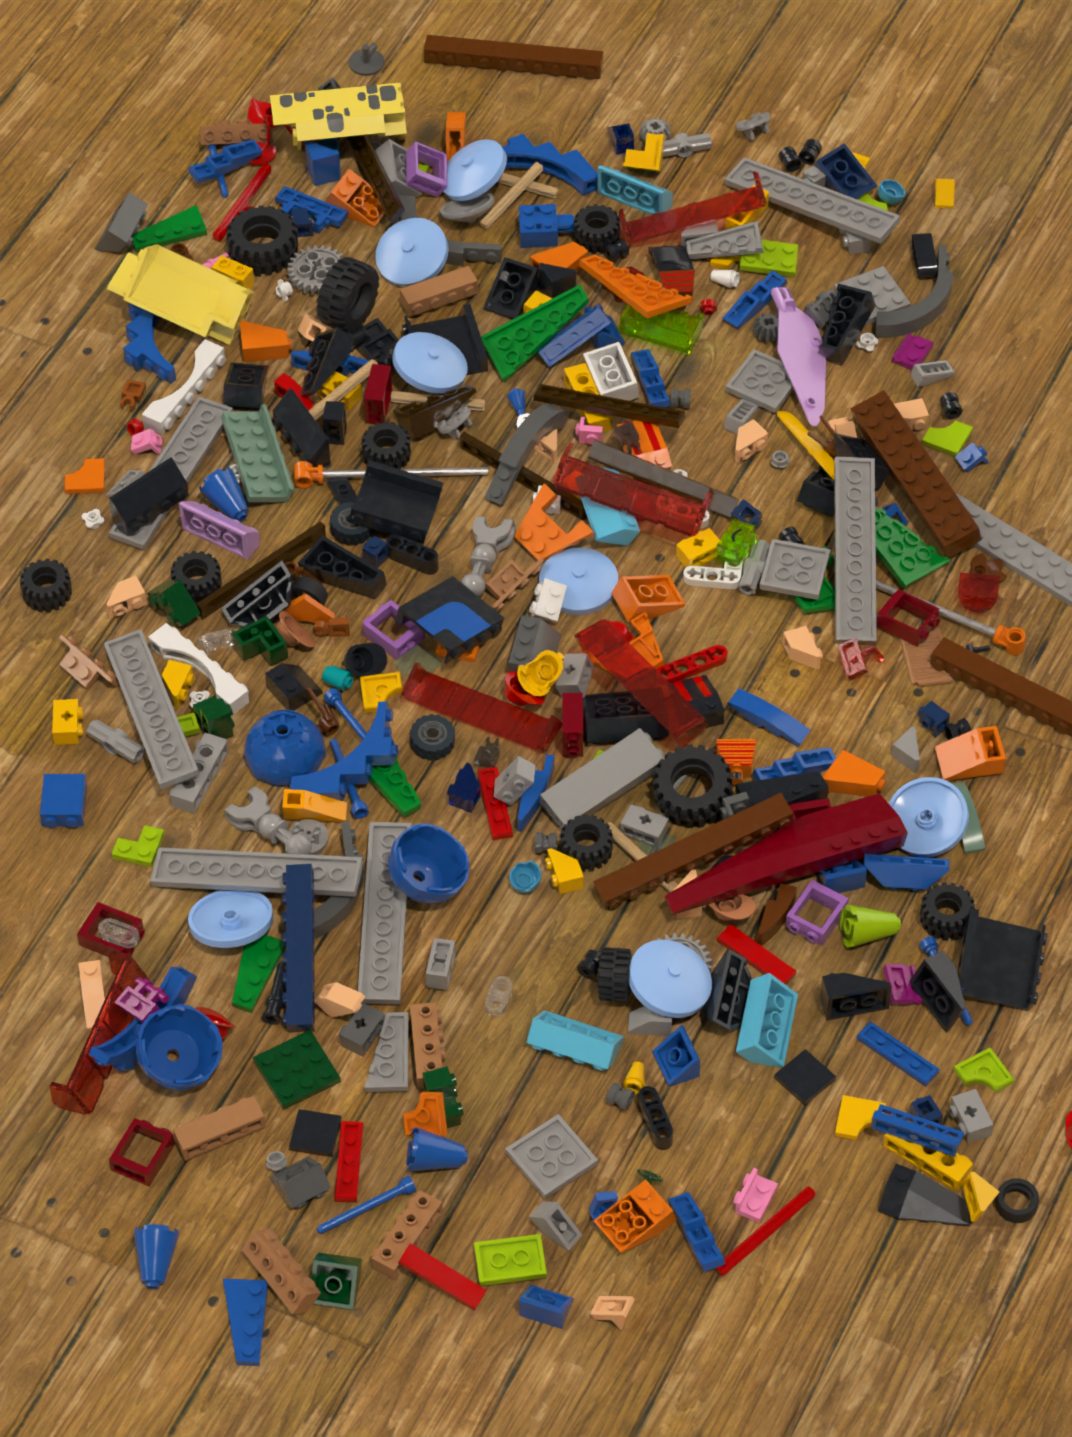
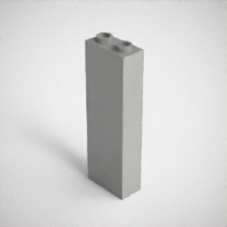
M639 728L540 794V803L562 830L564 824H567L568 820H574L575 816L578 815L583 817V814H588V817H590L654 774L655 769L658 768V762L660 759L665 760V755L660 748H656L653 745L650 735L646 732L644 733Z

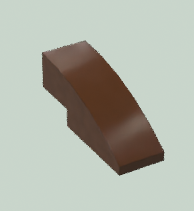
M780 884L776 901L767 899L758 933V944L761 946L769 941L786 922V916L796 900L797 887Z

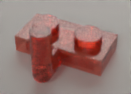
M856 637L838 645L849 680L868 673L865 657L873 655L878 662L884 660V656L874 645L861 650L859 640Z

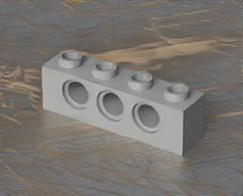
M204 733L202 739L197 741L192 756L200 775L177 783L176 786L171 788L169 797L172 801V807L193 814L196 813L229 752L227 739Z

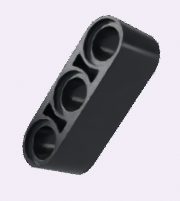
M912 234V250L917 278L937 277V262L932 234Z
M397 534L390 535L387 538L389 559L427 575H433L438 571V553L434 549Z
M645 1086L641 1088L638 1094L640 1113L654 1146L659 1150H667L673 1144V1127L657 1090L651 1086Z

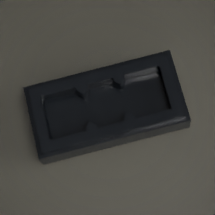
M347 478L327 479V485L339 506L343 503H355L357 495Z

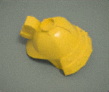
M545 650L525 666L519 665L517 675L523 689L534 696L546 695L562 673L563 659L565 657L560 652L555 653L554 651Z

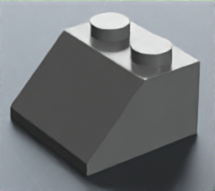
M308 1156L269 1176L285 1204L291 1208H299L305 1205L307 1200L312 1197L318 1198L331 1188L322 1165Z

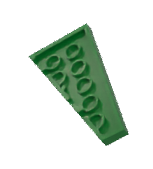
M581 285L560 294L481 336L482 342L504 383L590 302Z
M875 507L876 554L903 589L950 563L951 560L946 556L942 557L936 552L937 549L931 545H926L917 534L897 519L893 520L886 515L885 510Z

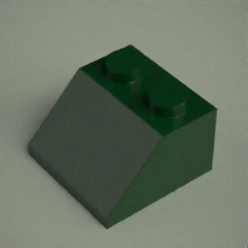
M318 1252L313 1260L311 1280L314 1281L321 1294L313 1304L353 1310L360 1283L362 1259Z

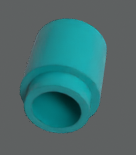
M328 665L322 674V680L327 685L345 691L347 688L349 689L353 684L352 673L334 665Z

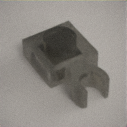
M633 422L614 427V432L621 446L627 445L628 453L632 454L631 448L636 447L639 452L641 451L640 443L638 442L640 440L639 434Z
M487 737L485 741L486 747L479 746L474 759L475 766L495 768L500 756L499 738L494 743H490V737Z

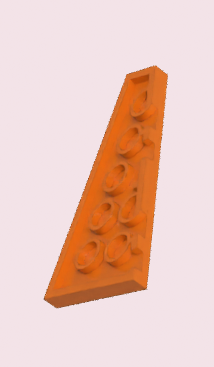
M597 255L580 259L579 266L646 318H651L692 303V296L685 295L684 297L679 295L676 289L672 288L669 290L663 288L662 283L639 273L633 275L629 273V269L625 267L617 268L613 266V262Z

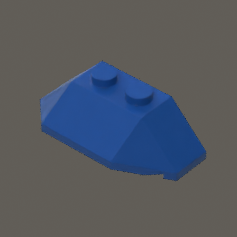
M865 854L864 866L883 886L890 889H900L901 887L919 891L927 889L949 871V859Z

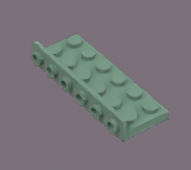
M262 404L259 411H223L221 415L222 422L248 502H289L291 494L294 493V483L291 482L290 471L286 467L285 456L281 452L280 441L277 440L276 429L272 425L271 413L268 411L266 404Z

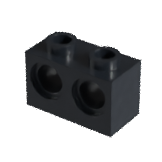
M326 401L323 426L324 433L329 439V444L344 445L347 431L345 402Z

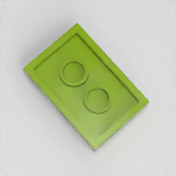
M762 240L764 253L743 254L740 257L739 270L766 274L773 270L781 276L795 277L798 244Z
M541 1234L474 1242L480 1286L547 1278Z

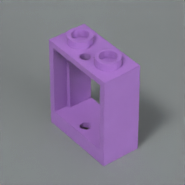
M415 141L406 151V185L439 197L447 188V154ZM418 161L433 166V175L419 170Z
M390 600L385 605H381L373 615L368 616L362 623L363 635L373 643L382 646L387 654L398 661L424 640L426 636L425 632L411 620L404 624L409 630L395 642L378 630L377 627L391 615L396 618L400 606Z
M811 880L787 914L786 928L792 933L804 936L812 943L823 946L840 922L841 910L846 908L845 905H848L849 898ZM809 899L833 910V913L822 928L798 917V914Z

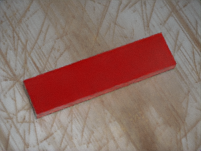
M498 767L477 770L492 840L513 837L506 803L494 797L495 779L499 776Z
M732 924L717 937V942L746 958L747 963L763 975L770 973L785 985L796 975L795 969Z
M341 1121L335 1202L357 1203L363 1122Z
M412 1243L408 1245L398 1261V1264L474 1311L487 1291Z

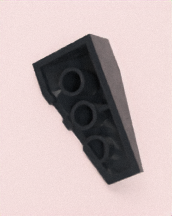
M338 327L315 335L309 351L311 362L307 363L306 366L309 373L304 378L301 392L302 397L314 395L346 359L353 349L352 345L355 340L353 337Z

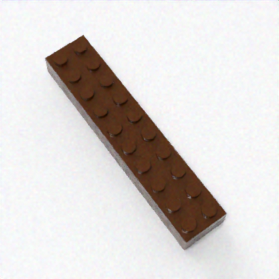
M885 390L850 408L855 424L871 447L890 468L889 474L944 555L950 558L981 541L982 538L978 525Z

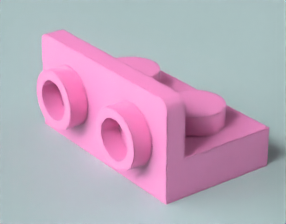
M753 1168L751 1174H746L742 1184L744 1187L741 1192L738 1191L736 1193L733 1203L736 1204V1214L760 1223L778 1188V1183L759 1176L758 1169Z

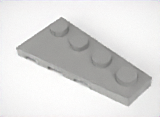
M758 221L686 241L690 259L764 253Z
M408 1012L386 1013L379 1043L375 1050L374 1060L364 1087L365 1092L408 1091Z

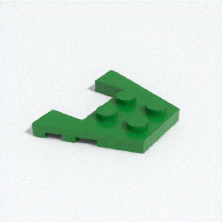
M831 553L827 566L834 563L835 558ZM825 576L818 600L790 595L804 614L835 609V589Z

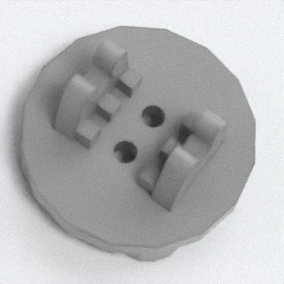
M759 112L751 115V119L747 121L744 119L735 123L737 131H743L747 140L755 139L753 130L756 126L760 127L762 133L770 132L767 121L771 119V115L769 112L762 114Z
M466 404L461 406L436 428L441 434L448 433L452 439L455 440L456 437L459 439L461 435L458 430L459 425L462 424L463 427L472 425V421L469 418L471 410Z
M303 819L296 822L289 829L292 835L304 834L310 839L312 850L309 855H320L329 841L327 828L317 820Z

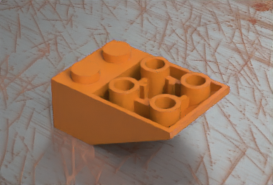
M351 169L347 170L324 201L348 210L347 218L371 227H375L385 214L372 186Z
M997 726L976 728L935 746L943 780L950 781L1004 773L1006 757Z
M645 1179L593 1221L617 1250L623 1253L661 1234L677 1220L673 1210Z

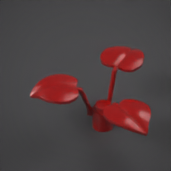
M252 98L248 108V119L252 124L266 123L267 141L266 143L256 142L263 152L249 161V163L252 165H262L271 162L276 156V147L269 144L270 128L277 126L273 124L271 104ZM284 125L289 133L293 135L291 128L288 125ZM310 140V142H312V143H316V142L318 141V140ZM301 141V146H305L306 141Z

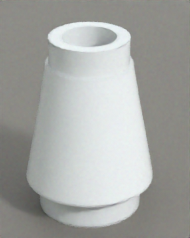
M713 270L711 273V281L726 287L733 288L739 284L740 274L735 270Z

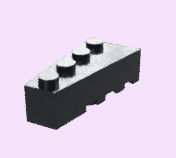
M838 283L837 294L833 300L834 306L832 312H830V321L826 328L822 349L826 360L844 364L876 304L872 292Z
M323 535L298 562L299 567H303L305 571L323 583L371 598H376L387 585L384 571Z
M818 771L735 784V795L747 792L749 808L782 793L789 805L827 799L828 785Z

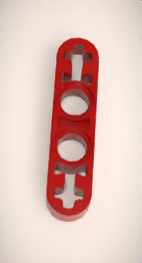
M714 645L662 665L656 669L655 680L659 685L667 686L668 683L681 681L723 665L728 657L727 648L722 645ZM698 659H703L706 661V663L703 665H698L695 663V661ZM679 666H685L688 668V670L685 672H680L677 670V668Z

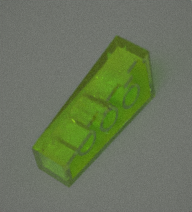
M627 304L620 316L619 333L690 354L703 332L704 314L698 313L697 316L688 315V312L681 311L680 314L669 313L668 311L651 318H646Z

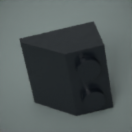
M281 663L265 673L267 689L286 710L295 711L313 700L307 691V687L311 688L316 697L323 694L320 687L299 665Z

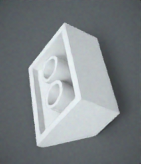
M619 342L583 354L600 395L628 401L640 397L637 381Z

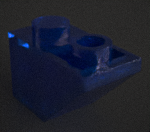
M630 123L607 127L616 155L626 153V149L634 150V134Z
M467 762L463 769H459L456 781L449 786L447 795L449 796V805L472 813L480 800V785L471 764Z

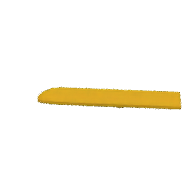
M777 411L776 415L834 480V460L817 441L807 435L808 430L794 415L786 411Z

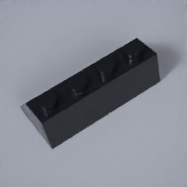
M289 389L273 409L272 423L275 429L280 430L283 440L285 442L288 441L291 451L294 455H298L300 461H307L313 467L330 465L328 437L293 389Z
M171 457L109 498L113 523L126 536L137 532L142 526L153 521L157 516L168 511L172 506L189 496L187 482Z

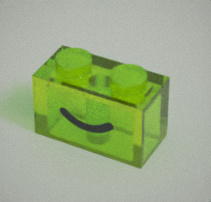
M733 519L717 544V559L740 565L743 558L746 559L750 547L754 546L757 541L755 525Z

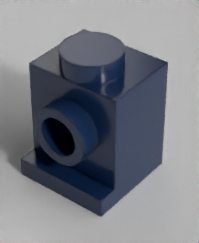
M307 207L292 209L298 237L314 236L312 217L307 214Z
M744 499L731 512L732 520L749 532L752 529L757 530L763 522L761 520L762 513ZM751 517V520L748 522L745 518Z
M374 536L364 544L362 559L379 568L388 559L387 542Z
M930 701L926 706L920 707L917 712V716L920 717L919 722L924 728L933 732L932 736L934 738L944 731L945 725L949 724L950 714L933 701Z
M930 1095L924 1098L919 1097L911 1103L910 1114L942 1125L943 1115Z

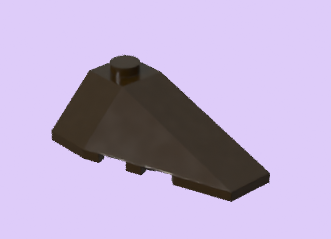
M466 385L446 391L442 397H427L428 400L417 404L416 401L394 409L393 412L403 429L407 430L409 436L421 439L427 433L433 431L477 391L476 388Z

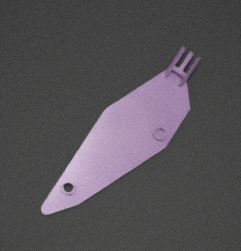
M776 287L771 289L770 293L779 311L777 351L809 424L816 427L820 421L819 417L825 409L826 357L822 349L823 340L814 320L796 307L789 287Z

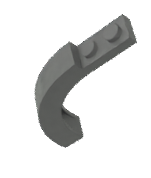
M398 195L405 209L398 218V222L409 218H418L415 196ZM447 239L449 247L447 264L464 266V261L501 263L502 244L467 243Z
M939 245L937 282L931 293L911 307L896 311H877L875 338H891L913 333L929 325L943 312L949 302L953 282V273H949L950 267H946L950 260V253H946V245Z
M544 404L526 417L509 440L499 459L501 463L485 494L486 499L504 506L531 450L550 430L555 428L563 430L570 412L552 404Z
M349 821L341 822L345 856L362 857L363 859V854L358 855L357 846H353L352 843L356 841L355 829H350ZM362 866L356 897L332 895L326 902L314 909V939L323 936L337 927L353 910L362 891L364 866Z

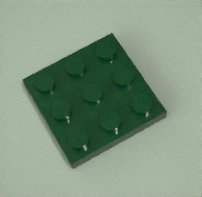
M311 1029L253 1057V1062L283 1110L341 1082V1077Z

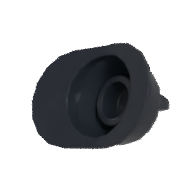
M377 643L356 644L348 649L341 664L355 676L376 675L385 669L387 654L382 646Z

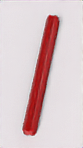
M262 164L213 232L214 240L219 242L226 235L227 227L232 222L231 220L236 215L239 216V212L246 207L271 172L270 165Z
M810 1186L805 1187L724 1258L725 1265L716 1267V1272L721 1276H725L815 1197V1191Z

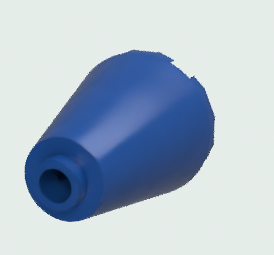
M226 467L227 470L225 471L218 469L203 480L205 484L203 487L200 485L199 490L204 497L227 517L241 522L247 518L249 509L234 471L229 467Z
M418 1127L412 1128L410 1135H414V1139L409 1141L406 1165L409 1166L407 1171L461 1167L462 1163L467 1162L468 1150H464V1145Z
M157 1224L143 1225L142 1230H139L138 1226L135 1227L134 1238L141 1282L146 1285V1288L159 1289V1286L164 1285L179 1237L178 1229L174 1228V1232L169 1231V1226Z

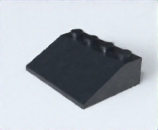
M661 688L587 694L583 698V719L587 743L601 744L607 741L618 743L639 728L654 739L669 736L668 712Z

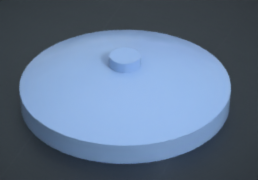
M479 140L468 144L455 153L447 162V188L443 191L446 196L454 201H467L489 190L499 180L506 167L507 155L501 145L494 140Z
M424 218L402 220L390 227L379 240L375 254L377 267L388 282L399 287H407L431 279L438 275L446 263L449 251L448 241L441 228L430 220Z
M416 332L402 337L397 342L392 355L393 364L398 374L412 386L430 393H445L446 391L459 388L468 370L467 362L462 352L447 339L431 333Z
M569 548L551 556L544 563L539 575V584L546 578L567 585L560 611L567 614L584 615L603 609L613 600L614 597L611 592L618 583V572L613 562L596 550Z
M934 777L915 779L898 789L889 801V805L900 816L908 832L904 846L899 847V849L912 856L934 857L941 855L956 846L967 830L969 810L965 798L956 786L946 780Z
M216 891L200 899L191 908L188 915L189 929L196 940L208 946L231 948L246 945L259 939L271 927L273 923L272 905L259 892Z
M671 940L648 942L635 952L630 961L628 981L632 992L645 1007L659 1015L671 1018L693 1015L705 1005L711 994L712 978L706 963L695 951L681 943Z

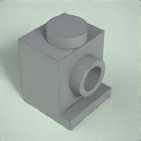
M813 165L803 171L802 179L825 187L826 176Z

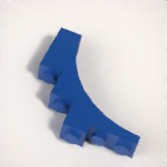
M524 134L507 139V145L502 146L507 155L505 168L530 169L534 163L538 162L543 166L542 172L563 179L575 187L582 195L598 190V173L577 149L561 155L551 142L534 147Z
M129 303V316L132 321L125 326L126 337L130 342L123 348L125 362L138 370L144 366L148 371L157 374L161 380L172 384L176 380L175 367L164 359L153 340L154 330L160 316Z
M387 701L378 702L376 716L370 730L362 742L350 754L323 770L306 775L292 776L290 789L306 790L343 801V795L347 793L346 784H369V776H372L373 772L372 766L394 765L395 757H398V745L394 744L392 739L390 721H393V710L389 708Z
M181 966L170 967L160 985V988L169 996V1000L167 1003L157 1001L155 1004L160 1008L159 1010L178 1004L184 1005L197 976ZM135 1018L130 1025L114 1038L101 1045L93 1046L89 1055L95 1058L97 1064L102 1066L112 1065L118 1071L123 1072L124 1070L134 1069L138 1061L136 1055L137 1035L143 1023Z

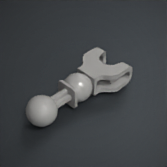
M477 516L473 523L472 530L477 543L470 558L473 570L472 573L463 577L461 583L478 597L484 593L486 587L485 581L482 578L484 572L490 573L492 571L491 566L495 563L496 556H498L502 549L510 546L514 540L516 533L514 519H504L502 524L496 528L488 526L486 516Z
M253 787L247 791L249 793L250 805L237 807L231 804L224 809L226 819L236 829L241 831L254 830L257 833H261L263 837L271 839L273 844L281 841L285 844L287 854L309 855L311 853L312 844L310 839L304 834L292 835L288 831L286 821L282 820L279 815L271 812L267 795L259 788Z

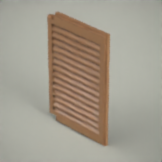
M940 628L932 629L928 638L925 641L923 640L918 647L900 638L912 685L918 684V687L954 683L950 673H946L944 670L938 671L930 664L932 652L943 639Z

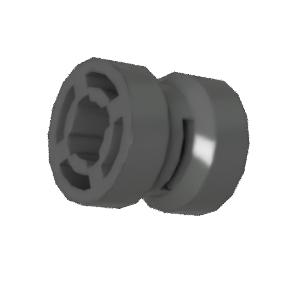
M672 388L671 407L683 406L684 408H690L691 389L679 391Z
M536 832L535 853L546 852L547 849L551 848L556 850L557 833L544 835L543 833Z
M614 1082L608 1091L606 1103L611 1105L617 1103L620 1109L627 1111L632 1104L635 1091L629 1088L622 1089L621 1085Z

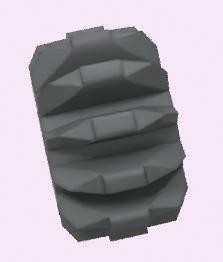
M770 312L768 315L762 313L761 317L756 316L752 329L755 338H758L760 342L766 341L768 344L769 341L775 343L778 340V314L771 315Z

